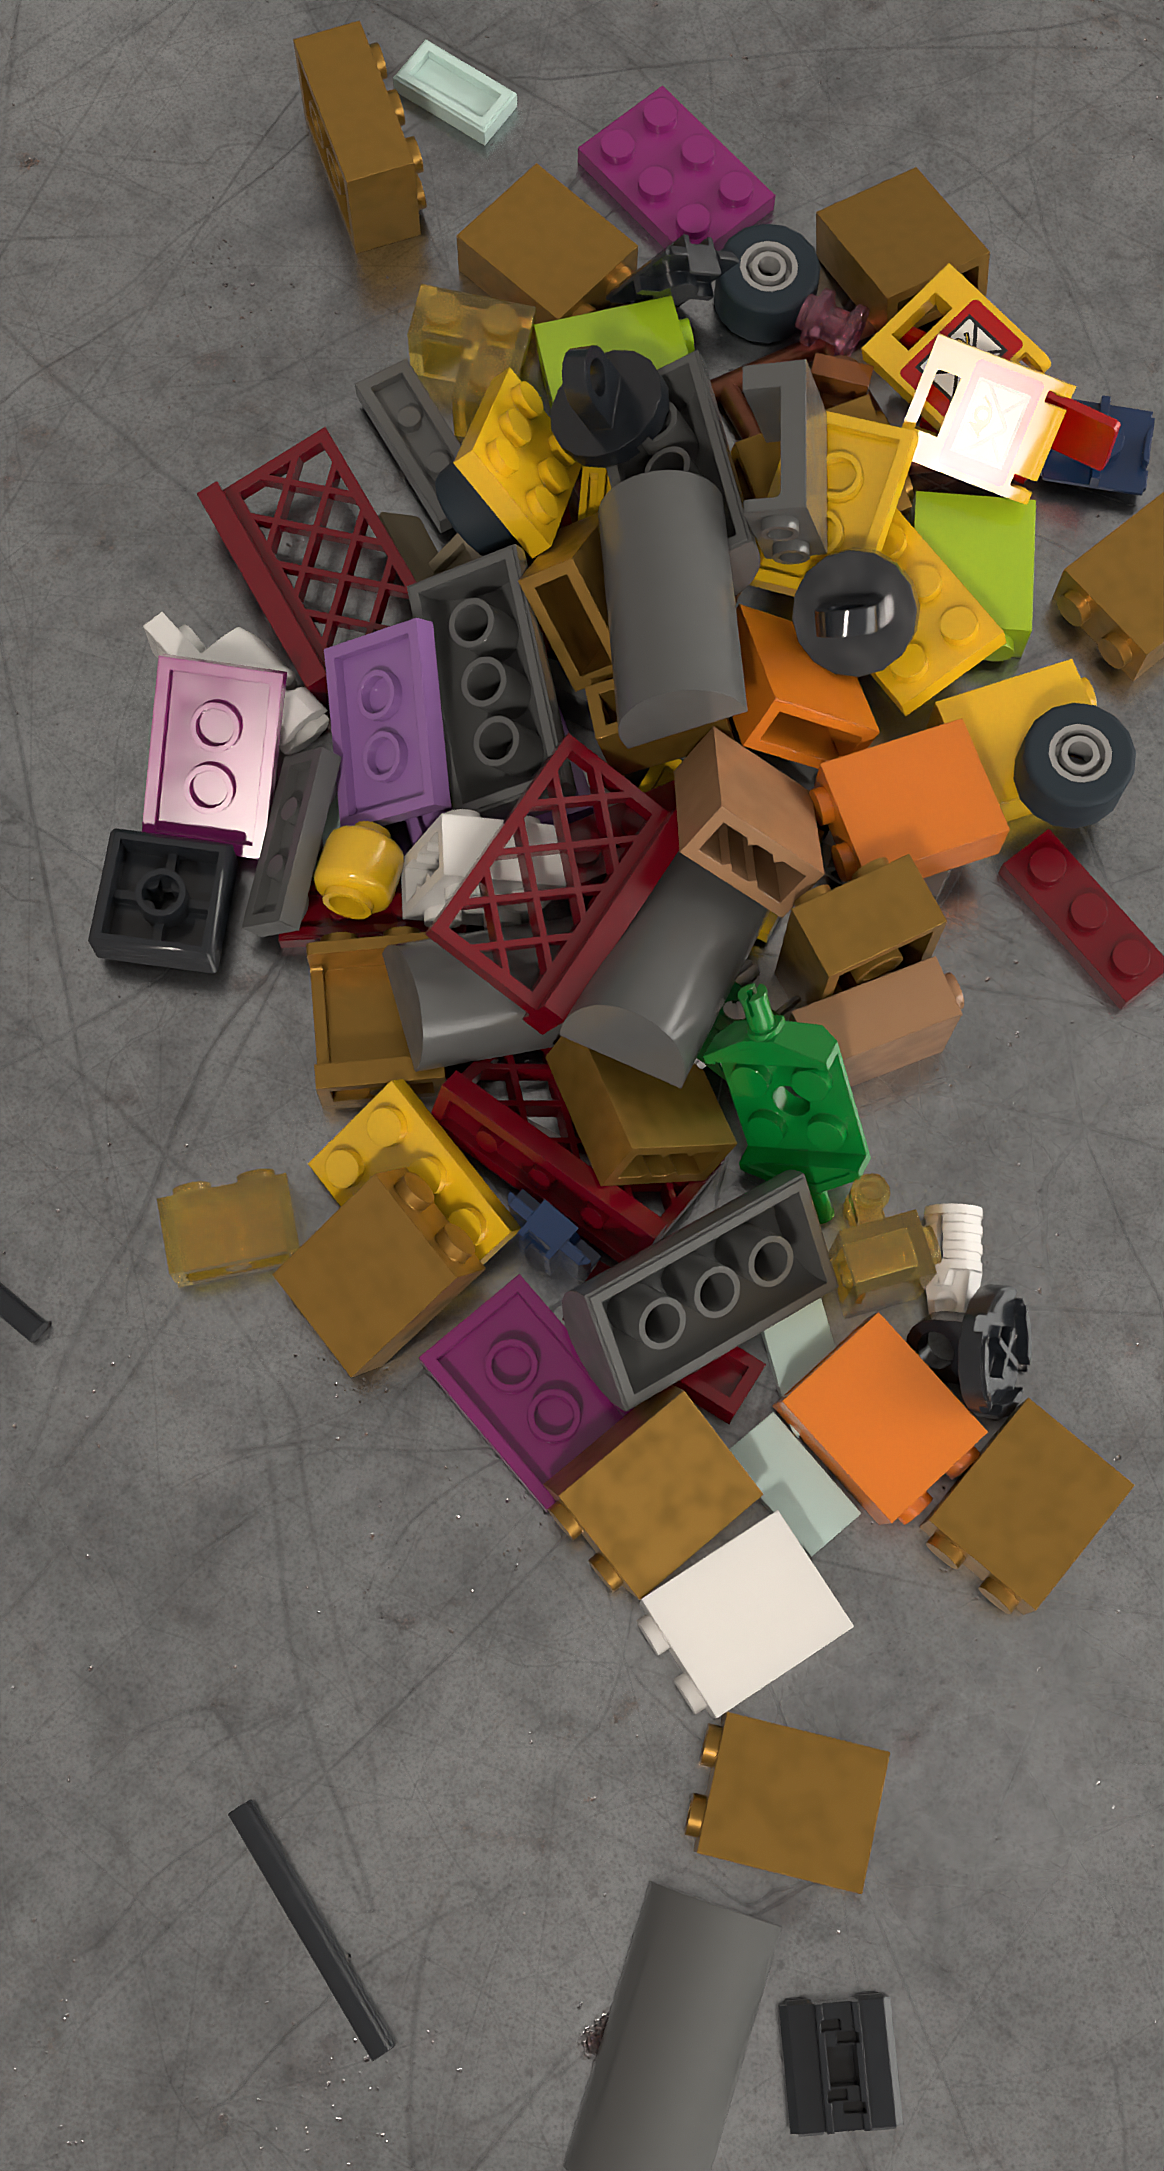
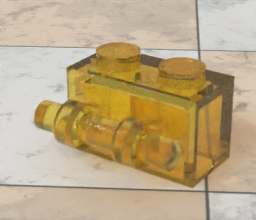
M875 1173L863 1174L853 1182L842 1206V1215L846 1229L839 1230L828 1251L839 1284L835 1292L844 1319L918 1299L937 1274L935 1265L941 1263V1252L935 1232L930 1225L922 1227L916 1209L885 1217L883 1209L888 1204L890 1198V1187L881 1175Z

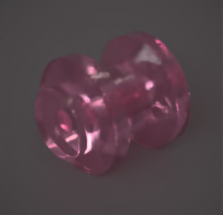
M827 287L818 297L810 294L802 305L795 324L797 328L802 330L800 343L811 347L821 339L834 345V356L844 355L850 357L863 333L870 309L859 304L854 310L848 312L836 306V292Z

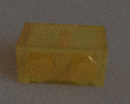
M256 1169L239 1174L236 1177L237 1183L211 1187L210 1182H190L175 1187L172 1190V1196L157 1198L169 1275L178 1287L280 1267L303 1245L294 1191L287 1173L275 1175L273 1169Z

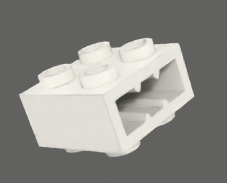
M457 809L442 813L404 856V867L401 873L403 919L424 921L425 926L430 927L504 820L481 818L478 812L468 809ZM532 816L524 818L529 846L558 843L554 825L540 824V820ZM513 835L504 848L515 847ZM560 854L532 857L538 890L566 887ZM518 858L494 861L490 867L495 895L524 892ZM479 884L469 898L481 897ZM549 900V901H540V902H541V907H542V909H543L551 900ZM526 903L497 906L501 927L524 924L530 921ZM484 909L460 910L449 928L452 929L465 924L484 926V930H486L487 924Z

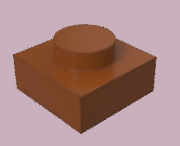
M816 353L811 373L825 410L868 395L874 366L859 363L855 359L844 355L829 356Z

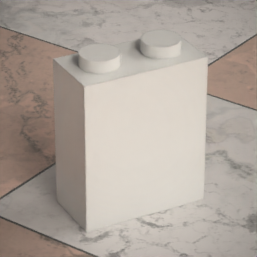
M778 1510L642 1598L639 1604L645 1615L636 1620L656 1654L659 1656L666 1650H669L683 1673L673 1680L694 1714L696 1715L706 1709L712 1720L718 1718L854 1627Z

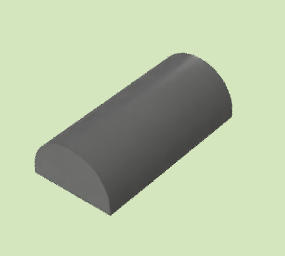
M696 350L658 369L669 389V410L663 427L653 441L648 436L637 447L640 453L629 461L606 469L611 489L633 476L659 470L691 472L715 484L723 495L735 597L748 587L755 578L760 566V554L754 534L743 515L744 498L707 367L699 350Z
M679 470L651 471L620 482L602 499L598 510L618 733L621 741L629 749L747 712L748 708L722 493L708 479L691 472Z
M516 544L407 586L413 619L420 618L433 622L452 809L473 810L478 812L481 818L500 820L506 819L560 740L565 736L542 627L518 582L529 567L525 551ZM566 758L558 770L563 797L575 796L577 793L571 762ZM547 787L538 799L549 798ZM551 810L529 812L526 816L536 817Z
M679 849L616 946L602 962L565 1019L559 1035L682 1088L770 910L680 853Z
M572 916L544 920L547 936L569 933L574 926ZM530 923L501 927L504 941L533 937ZM488 929L458 934L470 944L490 942ZM430 938L391 944L382 953L415 1072L551 1048L561 1037L559 1034L563 1023L543 1035L522 1020L526 1011ZM560 945L549 946L551 958ZM535 948L506 951L510 975L531 990L540 976ZM492 953L484 954L494 962Z
M791 1169L781 1172L564 1294L562 1300L563 1317L575 1351L592 1380L613 1404L625 1412L839 1287L804 1173Z
M653 1881L649 1882L564 2158L563 2167L567 2171H712L782 1926Z

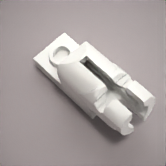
M163 612L143 626L152 653L157 659L159 655L169 654L287 672L279 748L284 754L290 755L305 749L319 738L328 727L330 719L324 714L328 710L306 687H298L295 673L256 635L241 627H237L206 649L189 626L183 624L177 628Z

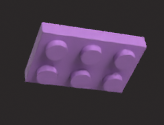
M414 618L324 649L333 752L342 757L336 778L340 827L355 825L359 821H370L385 826L450 808L433 622Z

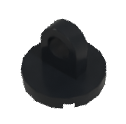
M598 345L570 348L565 353L562 362L563 384L558 389L550 410L551 431L565 453L585 467L608 468L629 461L640 453L637 447L648 436L653 441L663 427L669 410V389L652 361L635 351L612 350L604 353Z
M849 548L829 554L806 572L795 593L792 620L798 642L815 663L834 674L861 677L884 670L903 655L917 631L920 604L914 582L904 569L902 570L897 563L890 560V557L877 550Z
M989 1284L979 1287L970 1299L966 1313L950 1311L932 1312L915 1324L907 1335L906 1342L942 1382L960 1384L961 1394L968 1410L978 1417L1002 1419L1009 1416L1021 1401L1024 1393L1023 1388L1015 1387L1018 1371L1028 1372V1365H1031L1032 1328L1027 1305H1025L1023 1298H1014L1017 1290L1012 1286ZM929 1332L940 1333L948 1338L954 1350L953 1360L941 1359L933 1353L928 1342Z

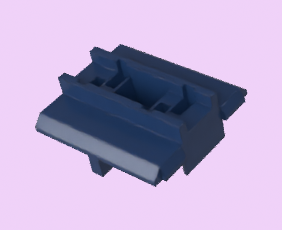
M1102 395L1100 403L1073 399L1120 422L1121 426L1109 461L1103 470L1098 471L1050 449L1040 473L1042 480L1142 496L1147 487L1148 470L1146 468L1149 464L1155 418L1152 417L1153 412L1110 405L1111 396Z
M524 1189L516 1196L510 1192L508 1194L509 1212L521 1226L517 1233L520 1251L526 1254L532 1248L545 1260V1272L549 1276L561 1266L577 1281H585L602 1256L576 1233L579 1228L545 1199L540 1204Z

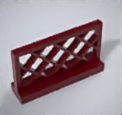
M326 427L227 488L223 489L216 481L196 493L303 683L324 707L329 704L324 649L333 646L338 627L366 633L365 635L390 627L382 625L389 597L409 599L407 586L417 583ZM325 450L332 461L325 486L299 481L304 463ZM341 478L348 490L338 488ZM265 487L282 490L274 517L252 513L245 499ZM295 493L321 498L313 525L287 520ZM334 500L358 505L360 511L353 533L326 528ZM368 525L371 527L376 538L365 536ZM260 527L270 529L268 538L265 537ZM283 532L310 537L301 565L279 561L276 554ZM322 540L349 545L341 573L314 568ZM362 548L385 552L388 556L381 581L354 576ZM396 573L405 586L393 584ZM288 575L298 576L295 587ZM310 579L337 585L329 613L307 609L304 605ZM350 587L377 593L369 622L342 616ZM315 622L326 624L323 635L320 633Z
M570 733L566 734L440 911L425 935L526 1011L522 1018L523 1021L540 1034L547 1033L564 1023L590 979L616 946L679 851L677 808L670 812L666 811ZM566 758L587 773L591 794L563 797L558 770ZM547 787L549 798L538 799ZM604 787H605L608 791H610V793H605ZM625 803L645 819L635 835L614 837L607 804ZM593 806L599 839L572 841L566 808ZM551 810L558 843L529 846L524 818L529 812ZM513 835L515 847L504 848ZM626 847L618 859L616 848ZM602 850L607 877L602 884L581 886L574 852ZM560 854L566 887L538 890L532 857ZM518 858L524 892L495 895L490 867L494 861ZM479 884L481 897L469 898ZM593 896L585 908L583 897ZM569 898L574 926L569 933L547 936L540 901ZM526 903L533 937L504 941L497 906ZM483 908L490 942L470 944L449 928L460 910ZM560 945L551 958L549 946ZM535 948L540 976L531 990L510 975L506 951ZM492 953L494 962L484 954Z
M553 1047L536 1050L541 1054L543 1064H515L512 1054L474 1061L462 1074L456 1070L442 1084L431 1111L433 1117L452 1141L519 1191L524 1189L540 1204L544 1199L579 1228L576 1231L578 1234L618 1263L661 1240L717 1174L726 1160L724 1158L704 1181L600 1186L593 1168L580 1159L579 1153H587L580 1137H575L571 1116L545 1058ZM479 1080L505 1081L509 1100H497L476 1085ZM519 1081H548L552 1100H523ZM527 1117H556L561 1137L547 1136L529 1123ZM682 1191L676 1198L675 1192ZM632 1192H660L665 1212L658 1216L633 1198Z

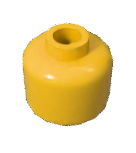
M359 821L355 825L334 829L325 841L314 873L315 887L323 896V903L336 914L352 919L368 918L371 914L385 910L392 902L404 867V855L397 843L390 838L389 831L379 824L370 821Z

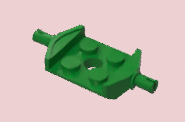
M755 983L748 984L738 992V999L742 1004L746 1020L734 1021L715 1035L703 1056L705 1064L715 1065L718 1062L722 1065L748 1144L739 1161L740 1169L766 1181L789 1169L804 1173L819 1223L824 1224L829 1222L835 1215L827 1191L860 1180L871 1159L838 1041L823 1025L785 1021L784 1015H773L766 986L759 983L756 988ZM785 1086L792 1087L801 1098L791 1094Z

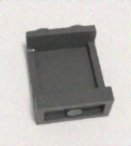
M806 359L743 366V392L766 443L781 441L780 494L777 497L745 500L743 502V515L765 558L773 559L781 564H800L808 561L810 556L827 554V413Z

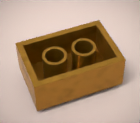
M360 20L293 39L304 115L355 253L421 235L419 210L427 208L423 186L418 176V173L424 171L423 161L415 137L405 138L401 126L405 125V115L397 90L387 91L383 79L387 78V69L379 43H368Z
M910 854L890 863L886 857L873 860L859 868L853 874L852 881L831 890L829 885L815 887L801 895L794 902L795 907L790 912L774 972L789 1000L794 996L801 997L800 1002L805 1000L807 1005L932 957L947 920Z

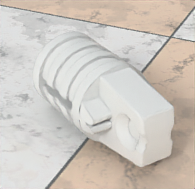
M954 1203L926 1206L924 1208L926 1225L924 1226L925 1262L923 1263L928 1312L929 1314L939 1311L966 1313L970 1299L981 1285L983 1265L981 1263V1256L983 1255V1245L981 1244L983 1227L981 1226V1220L983 1219V1209L975 1205Z

